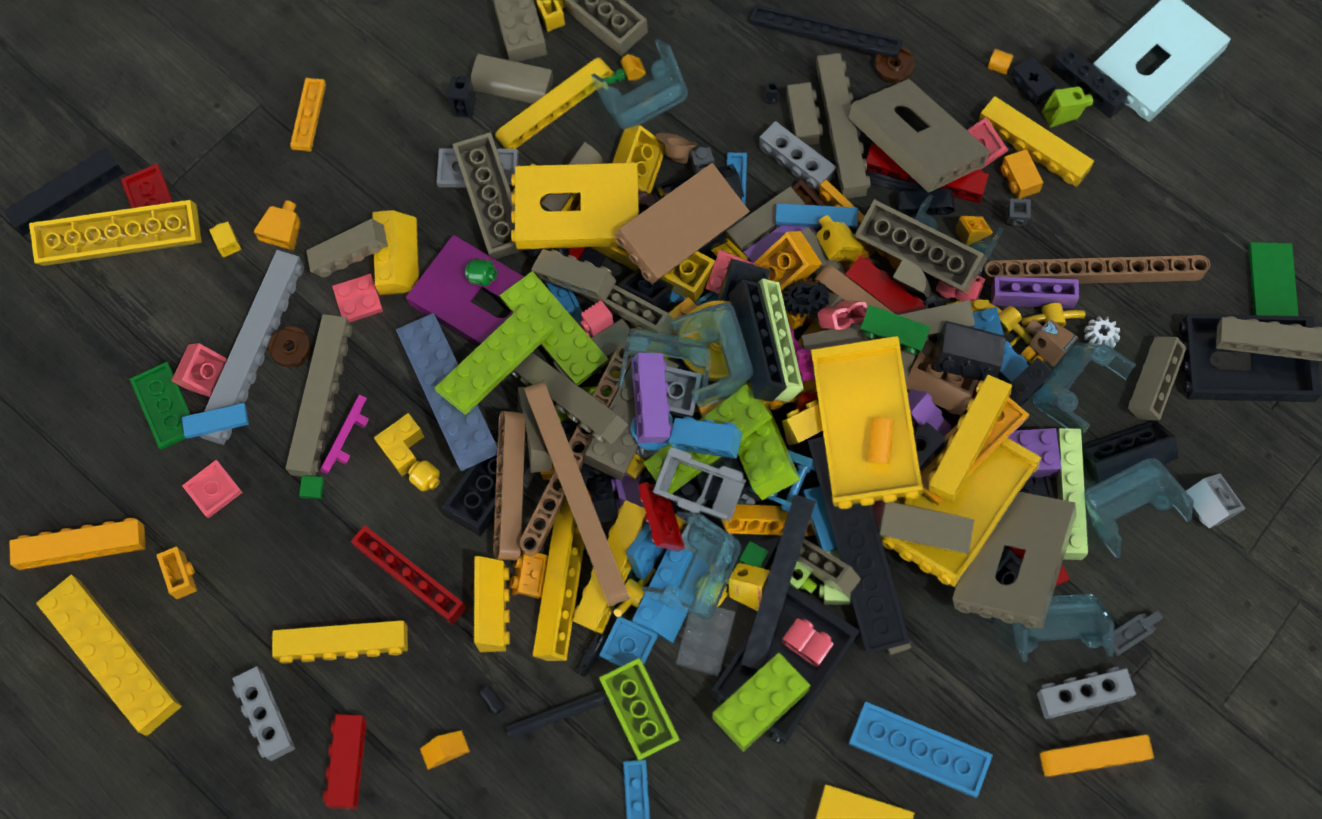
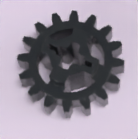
M802 278L800 283L793 281V287L788 285L787 291L783 292V301L787 312L792 311L793 316L799 313L800 318H803L805 314L810 318L812 313L817 314L820 309L825 308V305L829 304V291L826 289L825 284L820 285V280L812 282V278L805 282Z

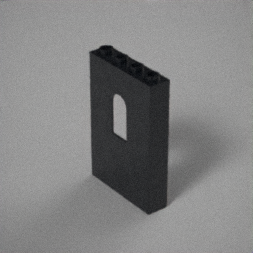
M1187 314L1183 321L1180 322L1179 333L1182 334V343L1186 346L1182 371L1186 375L1183 388L1184 392H1187V400L1316 402L1322 396L1319 361L1251 353L1253 371L1218 370L1210 362V357L1215 352H1241L1216 349L1217 325L1222 317L1233 316L1241 320L1257 319L1259 322L1267 323L1276 321L1283 325L1299 324L1302 327L1309 328L1315 327L1314 317Z
M789 585L764 666L780 653L788 662L796 666L795 670L810 684V688L800 700L766 730L770 734L768 737L777 744L781 742L787 743L860 632L791 585ZM797 618L808 620L813 624L815 631L819 633L821 631L825 632L832 638L833 646L818 668L781 643L783 637ZM748 637L711 690V694L714 695L713 699L721 705L759 671L740 664Z

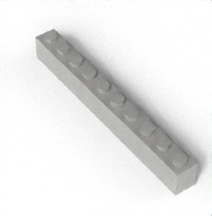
M276 250L204 412L242 404L247 400L250 385L256 380L258 367L264 362V354L268 348L270 338L275 329L279 328L281 315L288 307V299L294 293L296 281L304 271V265L299 256ZM232 429L201 435L200 437L224 445L226 440L230 438Z

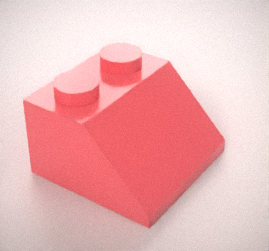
M200 343L189 344L171 381L189 391L211 397L227 362V358Z

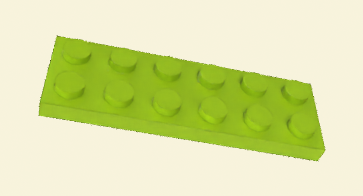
M533 271L500 295L503 302L513 313L524 304L553 326L554 332L540 345L577 386L609 363L606 355Z
M523 304L435 386V391L460 412L467 415L554 332L553 326Z
M746 384L699 421L703 422L705 419H708L717 424H724V422L733 423L743 434L742 441L769 421L772 416L759 399H754L752 390ZM670 443L644 462L656 482L666 460L668 450L673 448ZM687 452L691 455V459L709 466L721 457ZM679 463L667 493L673 494L702 471Z

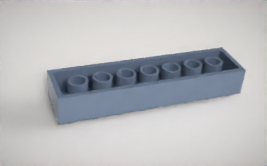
M432 313L396 329L460 471L496 456V443L478 405L467 415H464L435 391L434 387L458 366L435 314Z

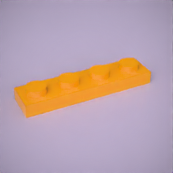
M305 78L290 144L292 150L309 152L312 150L326 87L325 80Z

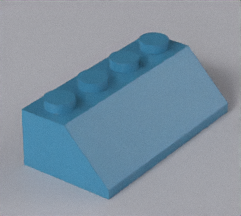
M667 549L632 619L633 623L658 634V637L673 644L696 597L698 590L696 584L703 576L706 577L710 565L689 550L683 549L678 552Z

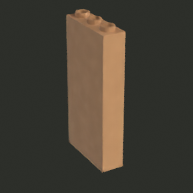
M711 163L621 227L615 234L619 246L625 248L632 263L637 264L641 269L643 277L650 281L651 284H654L741 220L750 211L714 164Z

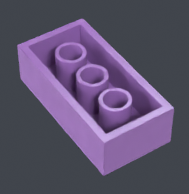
M1056 428L1017 430L1008 437L1010 440L1041 457L1039 468L1030 478L1034 476L1036 478L1058 476L1062 467Z

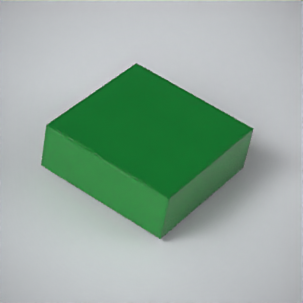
M302 476L299 497L322 499L324 478Z
M749 542L739 562L761 568L769 551Z

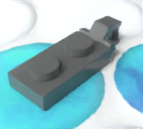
M1156 611L1149 617L1145 613L1139 614L1105 636L1103 640L1115 657L1154 633L1156 630L1154 624L1163 617L1159 611Z

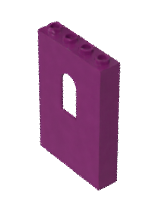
M453 235L406 296V299L411 307L426 316L434 313L439 324L478 347L513 312L511 311L505 318H497L471 301L482 287L500 297L503 292L524 277ZM475 258L492 261L495 269H497L496 280L492 281L487 287L471 284L465 276L467 264Z

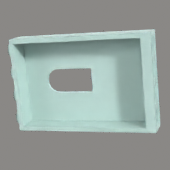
M1161 0L1096 60L1093 66L1128 94L1125 105L1130 106L1141 118H1145L1150 122L1226 49L1231 39L1183 1ZM1156 44L1172 55L1151 75H1142L1136 70V63Z

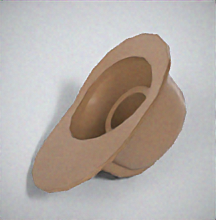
M657 133L655 135L658 140L664 142L666 156L674 162L682 164L687 163L688 158L691 157L693 147L698 145L671 133Z

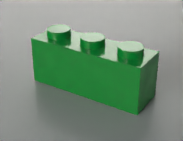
M869 305L859 332L863 333V337L870 340L898 336L900 347L904 348L903 351L915 355L916 352L921 353L930 326Z

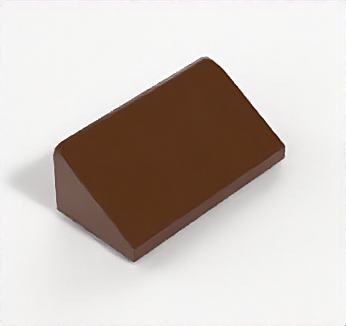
M800 179L792 188L805 205L829 206L814 189L806 184L805 180Z

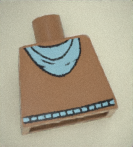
M1033 319L1025 328L1035 336L1029 343L1030 346L1053 367L1078 339L1076 335L1053 320H1048L1042 326Z

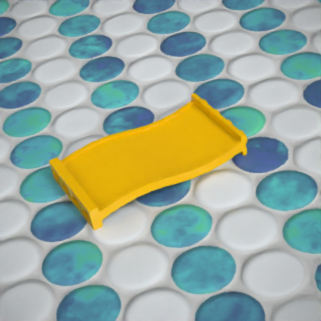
M899 337L811 350L834 507L839 506V509L851 508L852 504L861 503L862 506H868L878 500L888 503L896 501L899 497H906V499L918 498L920 494H923ZM872 417L894 419L890 465L867 462Z
M1007 438L965 479L953 503L944 499L937 506L924 493L920 494L918 498L905 501L903 505L974 519L969 554L880 536L883 546L889 550L894 549L906 561L915 562L922 571L926 573L931 572L936 575L943 584H950L955 587L958 580L992 534L1014 498L1030 476L1039 468L1041 457Z

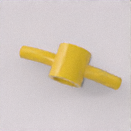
M989 303V304H990V308L997 307V306H995V305ZM1007 306L1003 311L997 307L1003 334L1007 335L1011 330H1014L1028 345L1033 338L1019 325L1022 321L1019 311L1012 306Z
M1051 303L1041 308L1042 314L1022 318L1023 327L1028 326L1034 319L1038 323L1044 322L1045 324L1048 320H1053L1064 327L1066 325L1065 319L1084 318L1085 311H1063L1061 303Z
M654 568L647 574L644 580L640 579L636 582L630 578L626 582L625 587L630 598L624 600L614 610L615 616L620 617L631 604L637 608L639 607L647 591L645 586L656 571Z

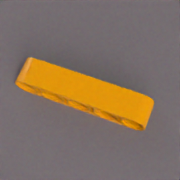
M737 504L731 521L721 520L728 533L781 535L788 512L781 509V506ZM809 521L805 536L815 535L811 521Z
M1141 735L1040 753L1044 775L1048 777L1150 760L1154 758L1149 735Z

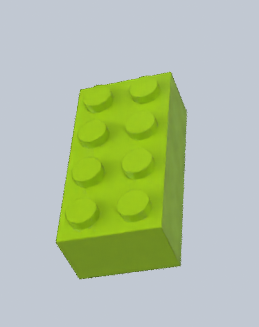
M761 401L772 418L740 442L738 455L753 490L763 500L801 479L771 411Z
M778 653L713 713L712 719L744 752L809 691L810 684Z
M641 658L599 678L638 760L680 740Z

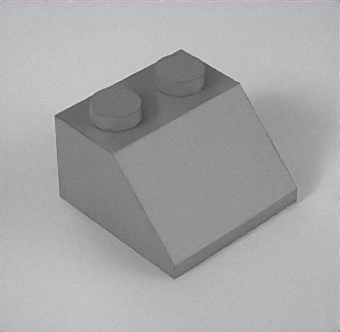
M666 366L665 381L668 383L666 398L670 405L669 414L680 417H693L702 374Z
M1221 473L1202 479L1184 492L1188 504L1195 508L1199 514L1200 521L1209 529L1218 526L1246 509Z

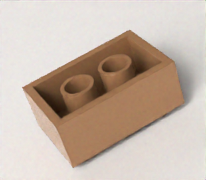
M921 352L908 375L906 388L908 394L912 389L920 392L925 391L931 395L935 406L938 405L945 408L951 414L962 416L978 380L935 370L930 356Z

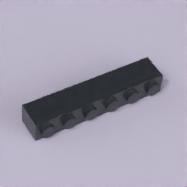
M105 147L88 159L79 162L72 169L63 172L56 179L47 182L35 192L29 193L22 200L10 205L3 212L13 227L23 237L30 232L29 223L52 219L124 174V171L108 148Z
M742 279L729 293L754 399L773 402L787 388L760 283Z

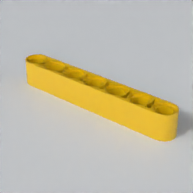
M601 58L594 59L503 125L496 132L495 138L505 149H516L606 82H602L603 80L601 79L612 76L613 71Z

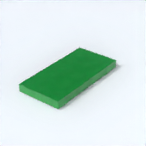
M1251 242L1249 244L1254 315L1298 316L1292 244Z
M168 361L130 378V382L160 450L186 439L182 417L192 415L180 386L171 381L174 373Z

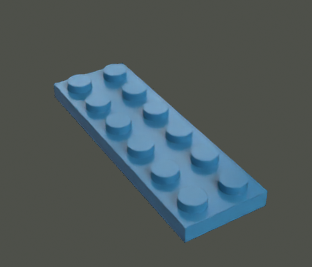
M866 701L849 742L851 746L974 798L978 797L993 756L990 753Z

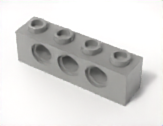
M776 121L760 136V149L765 154H770L774 157L779 165L786 166L795 177L805 180L810 188L816 189L819 192L822 182L825 180L830 182L835 177L836 166ZM783 145V146H785V147H784V148H779V147H777V146ZM813 168L815 171H809L808 169Z
M256 666L232 678L235 684L232 686L236 697L242 700L241 710L246 718L249 717L251 722L249 729L253 737H257L260 743L257 745V748L262 758L265 757L273 761L295 750L296 748L263 671ZM254 690H258L257 697L253 700H250V693ZM261 710H266V716L258 720V713ZM271 729H274V737L270 740H267V732Z
M1119 667L1108 669L1106 674L1098 675V672L1087 674L1085 679L1078 681L1076 677L1063 681L1064 684L1058 686L1055 683L1043 685L1042 690L1037 693L1045 720L1131 699L1136 695L1128 669L1120 670ZM1102 682H1108L1111 685V692L1103 689ZM1086 687L1090 691V697L1083 696L1080 688ZM1059 692L1066 693L1069 697V701H1061L1059 698Z

